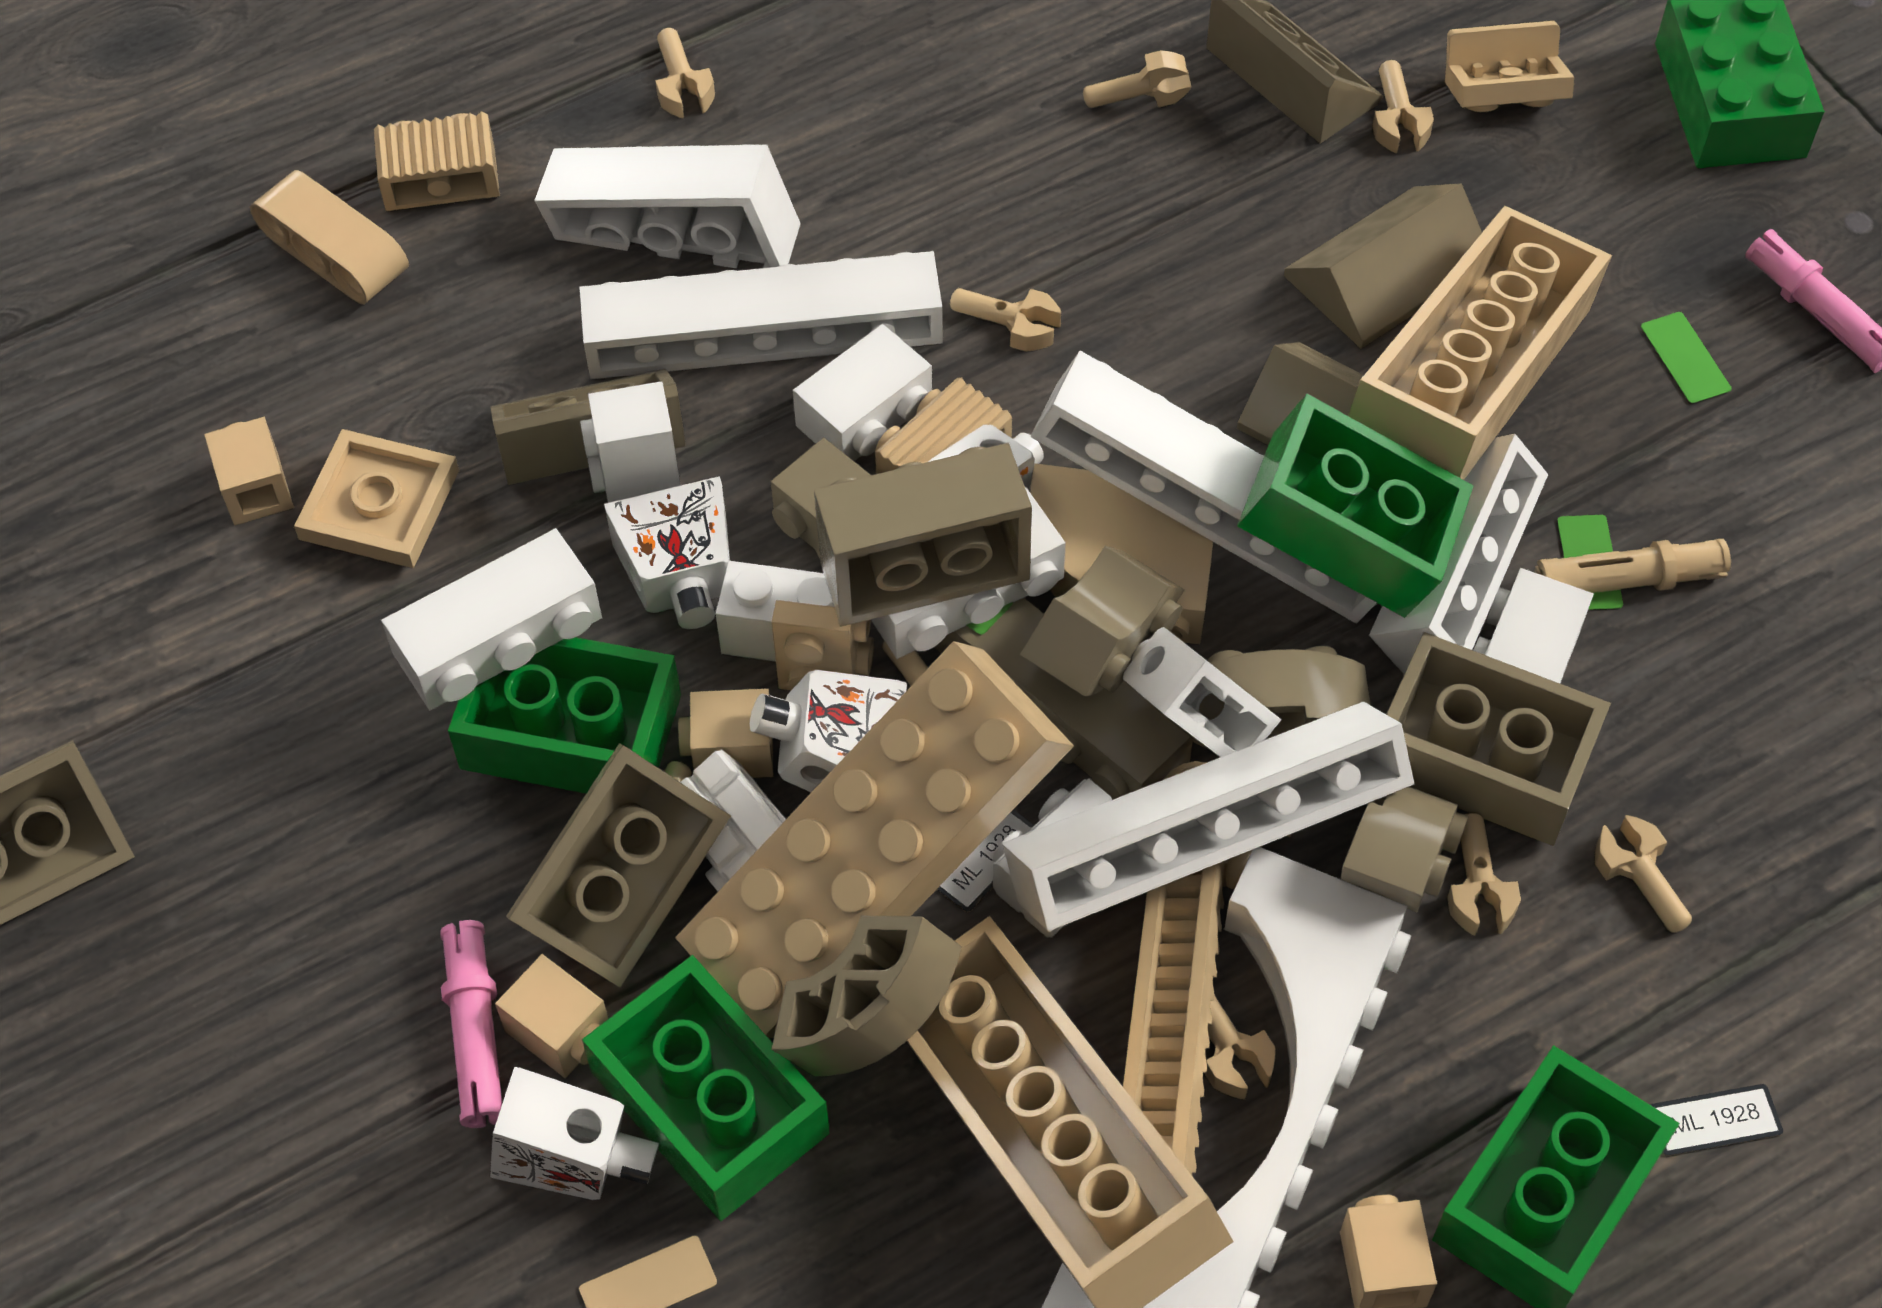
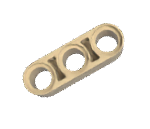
M299 170L291 172L250 206L253 219L267 237L359 304L367 303L409 267L406 254L392 236Z

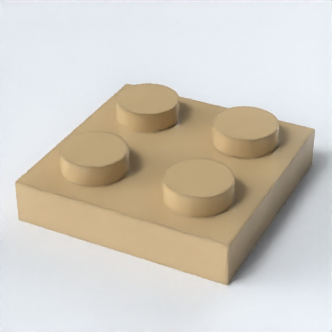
M342 429L294 525L299 540L414 568L459 472L456 457Z

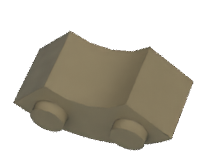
M1105 546L1078 583L1064 595L1053 598L1020 655L1083 696H1091L1102 689L1112 693L1124 681V671L1133 661L1132 656L1137 646L1143 641L1150 639L1162 627L1169 631L1172 630L1182 612V606L1177 601L1183 594L1184 589L1124 551Z
M1316 646L1306 650H1267L1244 654L1239 651L1227 650L1215 653L1208 659L1209 663L1282 719L1266 739L1361 702L1370 705L1365 665L1337 655V652L1331 647ZM1210 693L1201 701L1199 712L1209 720L1215 719L1223 711L1225 702L1213 693ZM1193 737L1194 743L1206 749H1209L1207 746H1205L1203 743H1201L1199 740Z
M1406 787L1369 802L1343 864L1341 880L1403 904L1411 911L1418 912L1425 893L1438 897L1451 858L1441 855L1442 850L1456 853L1469 816L1457 812L1459 804L1412 787Z
M861 916L851 942L832 964L811 977L786 981L771 1050L813 1076L844 1074L877 1062L905 1043L933 1013L949 988L958 964L962 946L924 917Z

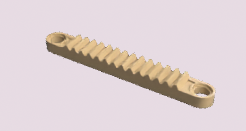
M1194 761L1184 763L1172 769L1164 779L1203 765L1206 762ZM1229 859L1147 892L1123 1088L1191 1175L1196 1173L1197 1168L1195 1159V1147H1199L1197 1124L1202 1120L1200 1097H1204L1205 1092L1202 1077L1203 1073H1207L1205 1049H1209L1210 1044L1208 1025H1212L1210 1001H1214L1215 996L1213 988V978L1217 977L1215 955L1219 954L1217 935L1222 929L1220 909H1224L1222 887H1226L1225 865L1228 864Z

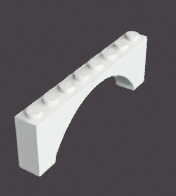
M1257 847L1252 850L1229 900L1224 930L1241 937L1260 966L1274 995L1285 1030L1290 1060V1095L1287 1114L1282 1129L1266 1159L1247 1184L1217 1211L1234 1242L1143 1308H1256L1260 1295L1248 1291L1258 1267L1270 1273L1274 1267L1287 1232L1275 1226L1284 1205L1296 1210L1300 1205L1313 1172L1312 1169L1302 1166L1310 1144H1313L1323 1149L1338 1113L1337 1108L1327 1105L1336 1084L1347 1089L1349 1088L1363 1053L1362 1049L1352 1046L1360 1026L1370 1030L1374 1029L1388 993L1377 988L1384 969L1397 973L1406 953L1411 935L1400 931L1407 906L1264 848ZM1062 1263L1042 1308H1094Z

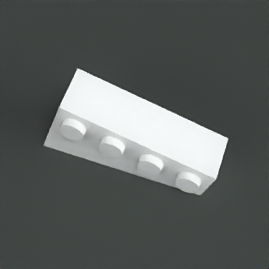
M767 145L553 149L535 198V203L554 238L557 240L625 251L628 250L630 242L643 244L650 250L657 252L658 256L680 259L682 251L714 255V265L737 268L739 260L763 263L764 268L788 264L801 224Z

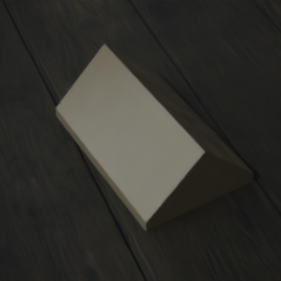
M1211 0L1206 48L1320 144L1377 106L1383 98L1380 92L1271 3L1264 0Z
M1462 183L1415 186L1286 267L1284 277L1362 349L1414 315L1482 234V231Z
M1300 342L1274 345L1240 416L1237 429L1269 445L1273 433L1306 394L1315 397L1348 416L1359 382L1364 375Z
M662 369L490 406L508 485L589 467L580 421L592 419L588 394L662 381L674 447L686 446L676 383L668 371Z
M73 740L0 776V925L135 857Z
M619 743L506 917L621 987L731 815Z

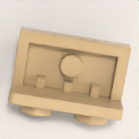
M1555 21L1452 29L1448 32L1445 83L1462 108L1466 107L1472 111L1487 112L1497 109L1499 104L1522 103L1531 107L1548 106L1556 99L1573 98L1574 76L1558 57L1560 27Z
M776 600L771 623L779 689L792 690L808 672L814 670L869 676L874 650V638L869 637L871 619L840 627L834 607Z

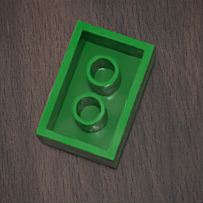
M1667 0L1655 46L1696 168L1807 158L1825 111L1784 1Z
M1306 394L1273 433L1237 527L1405 618L1442 582L1474 485L1315 397Z
M577 637L558 641L534 654L525 665L514 670H505L477 685L470 694L458 700L448 728V734L460 770L587 794L619 743L659 768L681 698L675 656Z
M693 955L582 1039L591 1073L615 1100L624 1105V1111L648 1139L659 1143L658 1150L720 1222L830 1134L826 1101L789 1060L771 1050L773 1045L771 1040Z
M1553 1045L1445 1208L1432 1241L1534 1308H1566L1658 1162L1680 1123Z

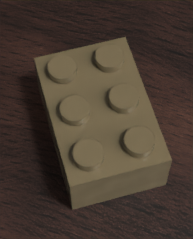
M1009 442L988 448L972 447L958 455L925 463L910 462L899 466L895 470L863 478H843L829 486L814 489L820 563L840 627L1030 580L1032 505Z
M1423 632L1387 715L1402 724L1414 779V785L1409 787L1459 804L1458 809L1479 814L1488 821L1554 846L1611 703Z

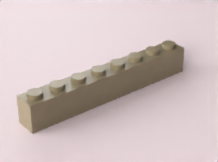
M823 437L771 480L774 508L772 514L774 520L789 537L794 539L801 537L816 550L820 558L814 489L829 486L843 478H863L871 475ZM1025 598L1013 602L1012 606L985 634L980 635L968 626H964L946 635L934 647L942 654L955 641L983 649L1074 745L1061 761L1067 764L1075 763L1092 777V781L1110 795L1112 800L1162 781L1172 769L1190 762L1193 736L1159 711L1125 680L1112 693L1102 689L1091 696H1083L1021 656L1020 653L1044 615Z

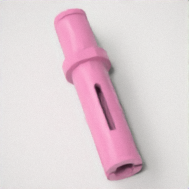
M1773 229L1763 234V238L1766 241L1760 237L1757 238L1747 250L1745 258L1753 262L1782 288L1780 295L1789 303L1797 301L1835 337L1862 359L1874 373L1882 370V327L1821 274L1823 267L1813 259L1806 261L1784 242Z
M464 920L459 921L460 934L456 933V926L453 923L442 927L440 930L447 981L441 986L442 1000L450 1007L461 1114L459 1115L460 1123L462 1126L469 1128L486 1127L485 1115H489V1122L491 1124H496L502 1106L491 1001L497 996L496 982L488 975L484 944V925L479 921Z

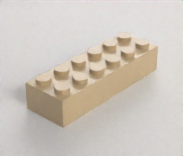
M1504 206L1362 377L1348 416L1464 480L1590 311L1612 255Z
M953 641L675 938L690 955H693L761 1031L768 1038H774L786 981L811 977L832 964L851 942L861 916H912L1074 745L983 649Z
M989 916L954 940L962 948L949 988L930 1017L906 1042L1094 1308H1143L1234 1241L1207 1194Z

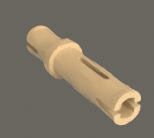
M1724 539L1682 545H1672L1668 540L1654 541L1650 547L1638 550L1596 553L1560 559H1541L1537 562L1538 566L1535 568V573L1591 593L1654 585L1657 590H1669L1676 586V582L1726 578L1727 572L1730 571L1731 558L1728 545Z

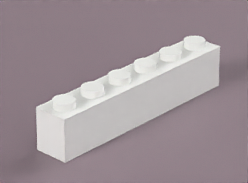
M934 251L920 253L904 252L890 256L861 259L844 258L831 262L801 265L785 264L778 267L741 271L725 270L711 274L682 277L666 276L660 279L622 283L607 282L601 285L580 287L583 342L590 379L639 375L662 369L678 371L842 354L881 324H884L910 347L943 343L942 302Z
M1082 351L1078 352L1056 384L1030 436L1031 438L1356 624L1376 604L1373 600L1237 527L1264 455L1255 452L1222 433L1217 427L1203 422L1170 403L1163 396L1151 392L1116 372L1109 365L1097 361Z
M1361 702L1002 843L1018 904L1047 931H1051L1414 785L1402 724L1369 704Z

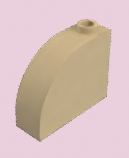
M1034 463L1030 493L1065 541L1064 578L1058 580L1050 589L1054 596H1062L1075 586L1089 570L1105 546L1119 549L1184 589L1183 594L1177 601L1182 606V612L1170 632L1184 643L1200 644L1213 541L1089 470Z

